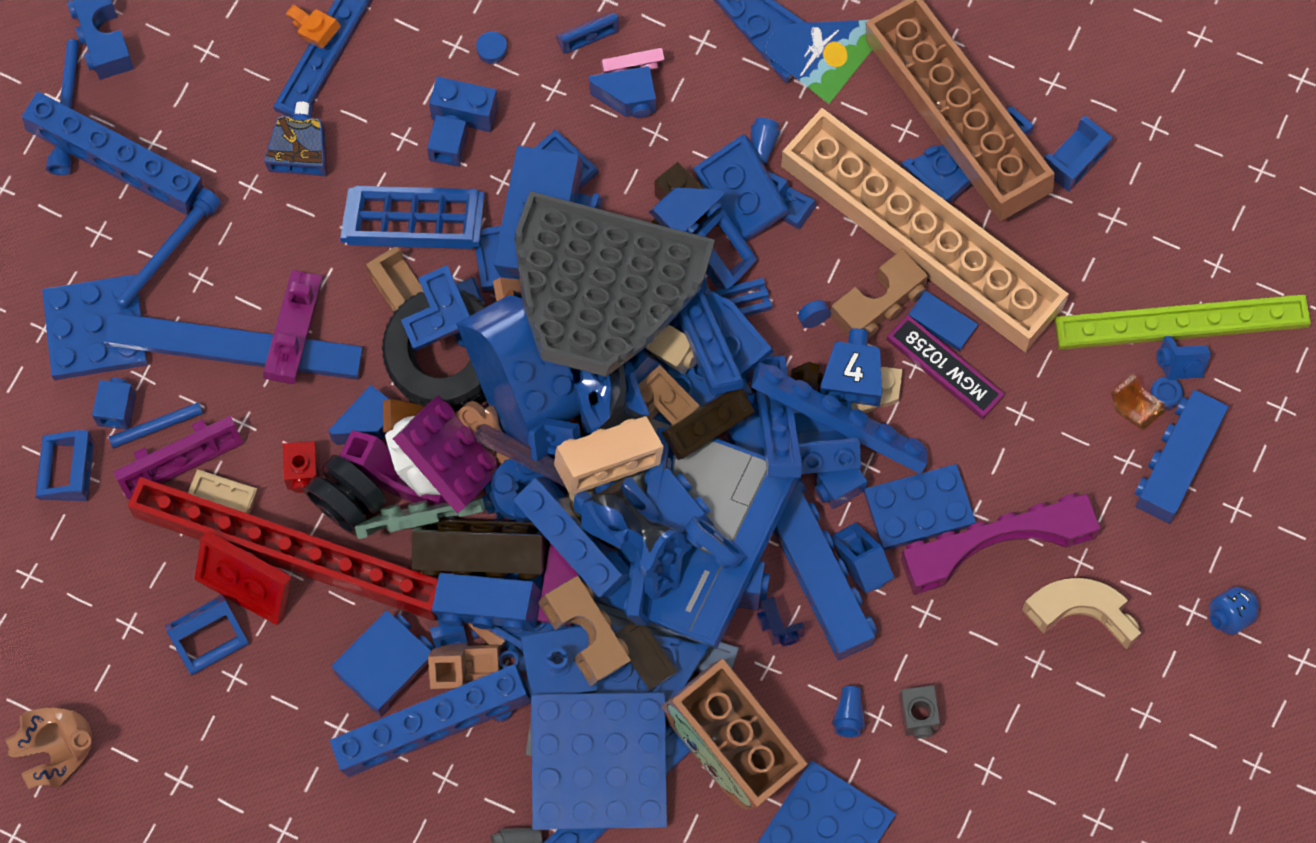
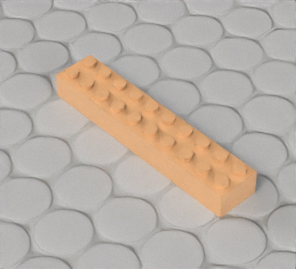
M823 108L817 112L782 151V168L895 254L903 249L928 275L927 278L1025 353L1065 307L1069 295L1066 291Z

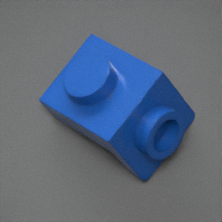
M1164 336L1156 358L1158 365L1163 369L1168 380L1203 378L1211 352L1207 345L1177 347L1172 336Z
M550 418L542 420L528 433L532 460L539 461L547 454L555 455L556 446L569 439H580L579 424Z

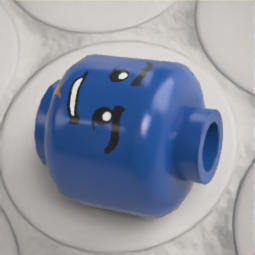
M1234 586L1211 600L1209 619L1217 630H1221L1229 635H1235L1256 622L1259 604L1251 591Z

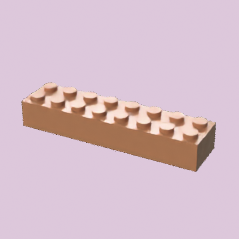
M904 0L865 22L866 42L1000 222L1053 192L1054 172L923 0Z

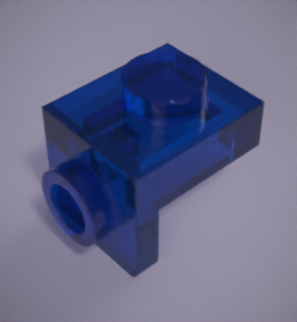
M774 597L761 601V612L757 613V619L762 632L768 631L772 646L781 643V646L785 647L799 642V637L804 635L805 628L803 622L784 627Z

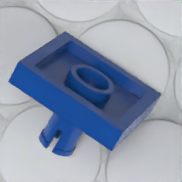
M577 626L521 636L530 697L531 694H588L597 692L596 684L590 687L573 660L576 655L588 646V634L584 628Z

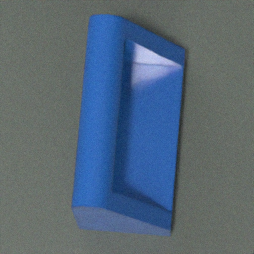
M720 208L701 222L692 234L705 237L718 223L743 259L732 269L728 270L713 248L706 274L716 288L728 289L741 278L757 258L724 209Z
M74 430L42 436L35 498L40 500L88 502L94 439L89 431ZM54 446H74L70 485L50 488Z
M223 595L164 626L191 676L249 644ZM226 615L237 636L191 661L180 639Z

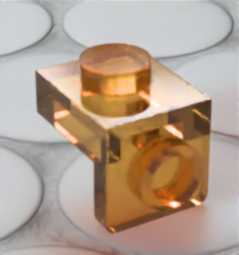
M1131 374L1126 380L1120 382L1111 392L1116 412L1142 431L1166 411L1163 402L1141 388L1139 377L1135 374Z

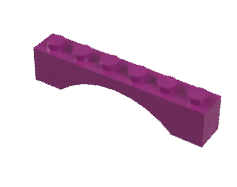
M1076 493L1069 494L1060 498L1058 503L1049 506L1046 503L1036 504L1030 507L1028 512L1016 515L1015 512L1007 513L1000 516L997 522L986 525L985 522H978L967 528L968 531L955 534V531H949L939 535L936 541L926 544L924 541H917L906 546V550H903L901 562L913 595L944 586L952 573L966 559L996 543L1033 539L1068 548L1096 539L1100 532V526L1088 495L1077 496Z

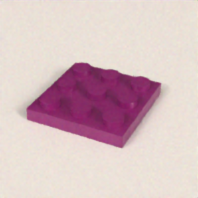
M439 395L432 399L392 438L457 514L491 480L494 471L499 467L495 457L484 449L475 438L473 431L459 420L454 414L452 407L447 402H444Z

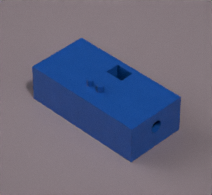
M517 146L494 260V267L499 276L520 279L514 237L530 191L577 203L584 168L579 154Z

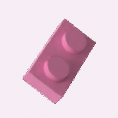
M662 48L602 59L600 64L603 74L649 66L650 70L658 69V63L664 61Z

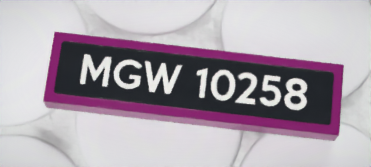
M909 315L887 336V341L982 420L1003 399V392Z

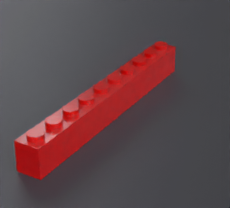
M142 477L139 478L129 501L128 508L134 518L201 540L202 536L207 531H210L219 537L227 539L242 550L254 554L257 558L270 565L432 621L436 619L437 615L432 611L438 583L436 578Z

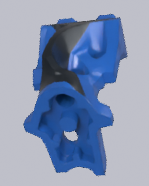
M631 362L624 363L603 380L596 378L594 373L580 370V381L574 384L580 408L583 431L592 434L599 429L606 430L618 426L628 419L636 420L649 416V411L638 387L635 370ZM592 391L598 397V402L595 405H591L588 399Z
M626 476L618 482L612 481L597 486L594 496L586 491L575 495L573 509L582 515V529L619 549H622L628 540L637 547L641 556L639 571L644 575V592L650 598L655 600L668 588L674 591L679 588L682 558L692 548V544L685 540L682 533L669 525L659 522V512L631 477Z

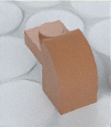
M456 643L433 649L428 656L430 689L457 688L465 685L466 681H474L499 671V645L468 646V643Z

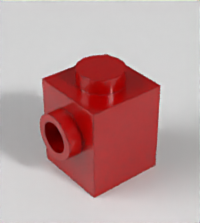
M315 441L283 443V474L288 490L304 493L303 488L313 476L319 477V451Z

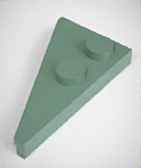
M483 498L473 499L458 514L448 503L428 505L427 501H419L409 504V508L400 509V505H391L381 508V514L355 526L357 539H362L387 527L389 532L439 522L438 518L472 515L485 511Z

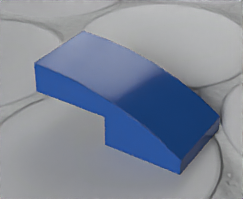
M767 171L790 210V213L781 218V220L800 230L817 207L815 200L790 188L787 180Z

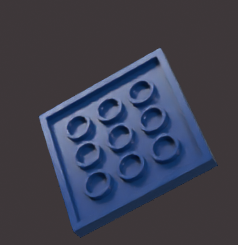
M665 693L531 694L532 830L667 827L665 711L662 709V705L665 703Z

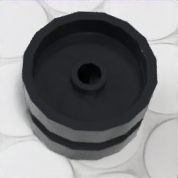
M332 455L322 466L326 479L313 476L303 488V492L331 521L346 532L356 535L355 526L367 521L364 512L376 514L386 503V498L380 489L354 465L338 455Z

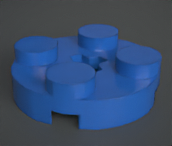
M530 455L508 459L494 471L491 478L490 498L494 507L502 516L510 520L531 521L513 501L518 495L515 491L518 489L516 482L520 481L522 484L526 483L528 485L536 477H549L554 482L551 473L543 471L542 463L532 460Z

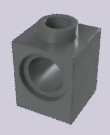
M934 685L901 689L899 701L905 736L913 735L915 739L933 736V732H938L940 726ZM917 707L924 708L928 712L929 717L925 720H917L913 717L911 710Z

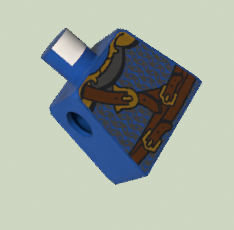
M296 102L294 104L293 117L279 116L277 118L264 160L269 172L327 176L325 129L322 120L312 118V104Z

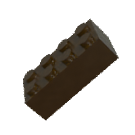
M439 519V522L417 526L412 530V570H422L423 575H439L442 571H454L456 575L472 576L474 572H486V576L491 578L505 577L506 573H517L519 578L534 579L538 578V574H542L546 570L550 542L530 521Z

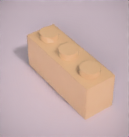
M647 416L636 420L628 419L618 426L606 430L599 429L588 436L577 440L569 439L556 446L554 466L571 496L660 465L663 445Z

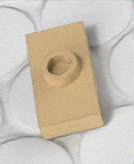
M197 469L188 493L250 514L258 495V489Z

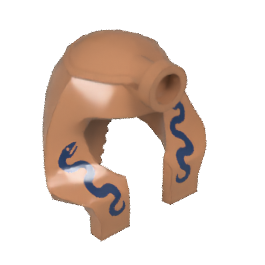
M40 708L24 712L19 716L21 728L15 735L5 740L9 748L8 755L11 758H18L19 756L24 757L25 755L29 756L30 754L34 755L41 752L49 753L51 757L50 765L41 764L22 773V777L28 789L40 785L58 788L79 767L91 750V727L88 721L74 710Z

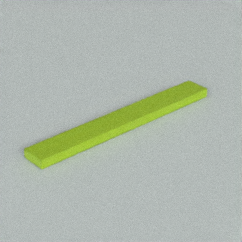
M1306 294L1057 316L1054 320L1059 350L1163 341L1164 336H1172L1173 340L1309 328L1311 324Z

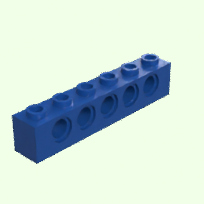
M38 91L21 116L26 131L187 216L193 208L195 196L203 188L201 177Z
M513 664L330 739V743L340 771L351 777L530 704L531 697L521 671Z

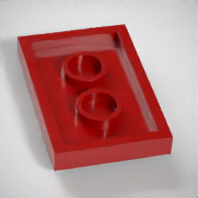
M207 531L200 540L194 580L271 623L278 625L284 617L291 576L283 570L262 561L254 554L233 545L227 539Z

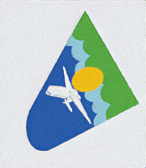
M868 20L788 24L770 36L766 43V53L772 60L829 104L872 51L866 42L865 22Z

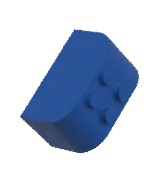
M508 295L456 323L489 405H493L499 417V426L506 439L511 441L514 439L518 444L527 445L529 431L545 418L568 422L581 414L574 388L575 381L570 368L541 360L524 311L522 298Z

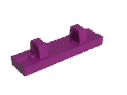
M291 270L263 371V379L295 385L322 286V275Z
M231 416L210 426H206L204 420L192 424L195 433L149 455L145 447L134 452L136 461L113 472L126 498L132 497L140 477L162 483L243 444Z

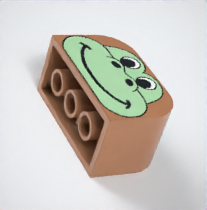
M723 658L712 663L662 705L665 717L674 731L722 791L744 810L758 807L807 765L806 761Z

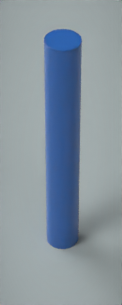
M199 402L109 436L112 447L116 448L199 416L203 412Z

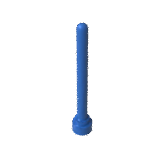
M69 39L67 41L60 103L71 109L79 42L76 39ZM55 146L51 154L47 156L46 171L53 175L64 176L70 174L72 166L70 154Z
M202 188L195 196L193 210L117 298L116 303L120 308H125L130 304L201 218L214 214L221 206L220 199L213 192Z

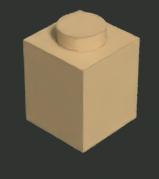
M669 324L646 347L654 357L684 375L688 368H693L697 363L685 334Z

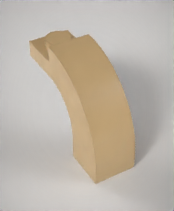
M1070 578L1048 584L1028 598L1022 608V611L1043 634L1061 619L1077 614L1091 616L1100 621L1126 650L1137 641L1141 634L1134 618L1127 613L1124 615L1121 612L1128 600L1110 586L1091 579Z

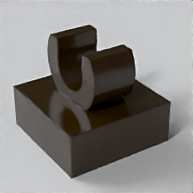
M807 362L791 370L792 379L796 381L802 380L808 383L812 389L820 392L817 389V383H822L824 374L819 373L818 364Z

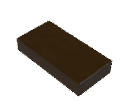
M632 622L615 633L617 638H621L626 643L629 649L630 663L649 691L677 674L676 668L647 626L635 625Z

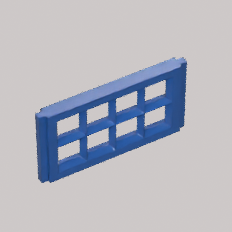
M354 186V188H348L340 237L341 243L357 246L458 249L479 247L485 192H478V189ZM364 201H384L383 212L363 211ZM392 201L412 202L410 212H390ZM419 202L439 203L438 212L417 213ZM446 203H466L465 214L445 213ZM361 221H381L380 232L360 231ZM389 221L409 222L408 232H387ZM416 222H436L435 233H415ZM443 223H464L462 234L442 233Z

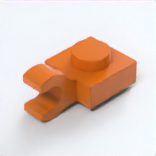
M292 5L285 13L286 16L294 20L292 23L299 28L297 33L300 37L321 49L326 46L341 27L335 18L317 9L309 16L301 8Z

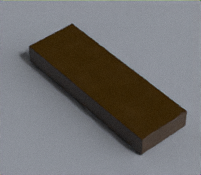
M743 389L725 392L662 431V434L677 460H681L753 414L755 410Z

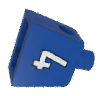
M858 328L851 329L848 343L835 342L821 383V394L831 395L840 402L851 401V403L880 407L882 397L880 348L867 346L868 331Z

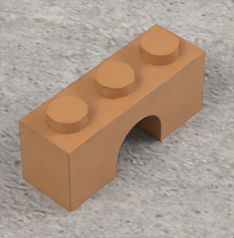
M902 249L879 267L877 280L886 289L887 293L875 299L868 298L854 287L832 305L830 318L848 337L851 329L858 328L868 331L869 339L878 331L879 324L886 319L888 321L893 320L902 311V306L909 300L914 302L926 291L928 275Z
M576 576L544 595L538 603L555 630L566 624L573 623L581 626L587 632L588 646L576 655L573 660L591 687L623 668L631 659L628 656L629 649L626 643L621 638H617L612 631V623L609 616L604 610H599L594 602L592 589L585 581L582 582L579 576Z

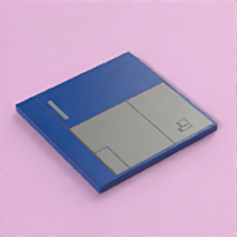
M658 416L649 421L655 432H657V428H669L672 426L668 420ZM714 438L681 460L676 458L673 474L675 477L680 473L693 487L688 492L692 498L696 499L700 496L710 508L711 512L707 516L713 522V527L735 543L742 550L745 558L736 568L730 566L723 568L715 562L711 552L704 547L699 549L692 544V548L682 558L679 588L675 591L668 588L660 597L655 600L652 599L649 622L717 649L799 477L785 479L768 477L765 456ZM648 469L636 473L633 477L631 475L628 476L636 482L645 495L647 492L645 474ZM628 540L622 549L618 548L617 554L630 568L631 563L635 562L637 551L635 546ZM630 578L611 596L599 598L594 593V600L624 611V599L630 593Z

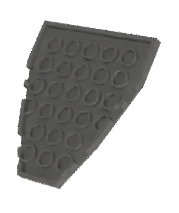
M530 191L516 228L514 243L523 307L541 360L607 377L652 343L701 290L715 240Z

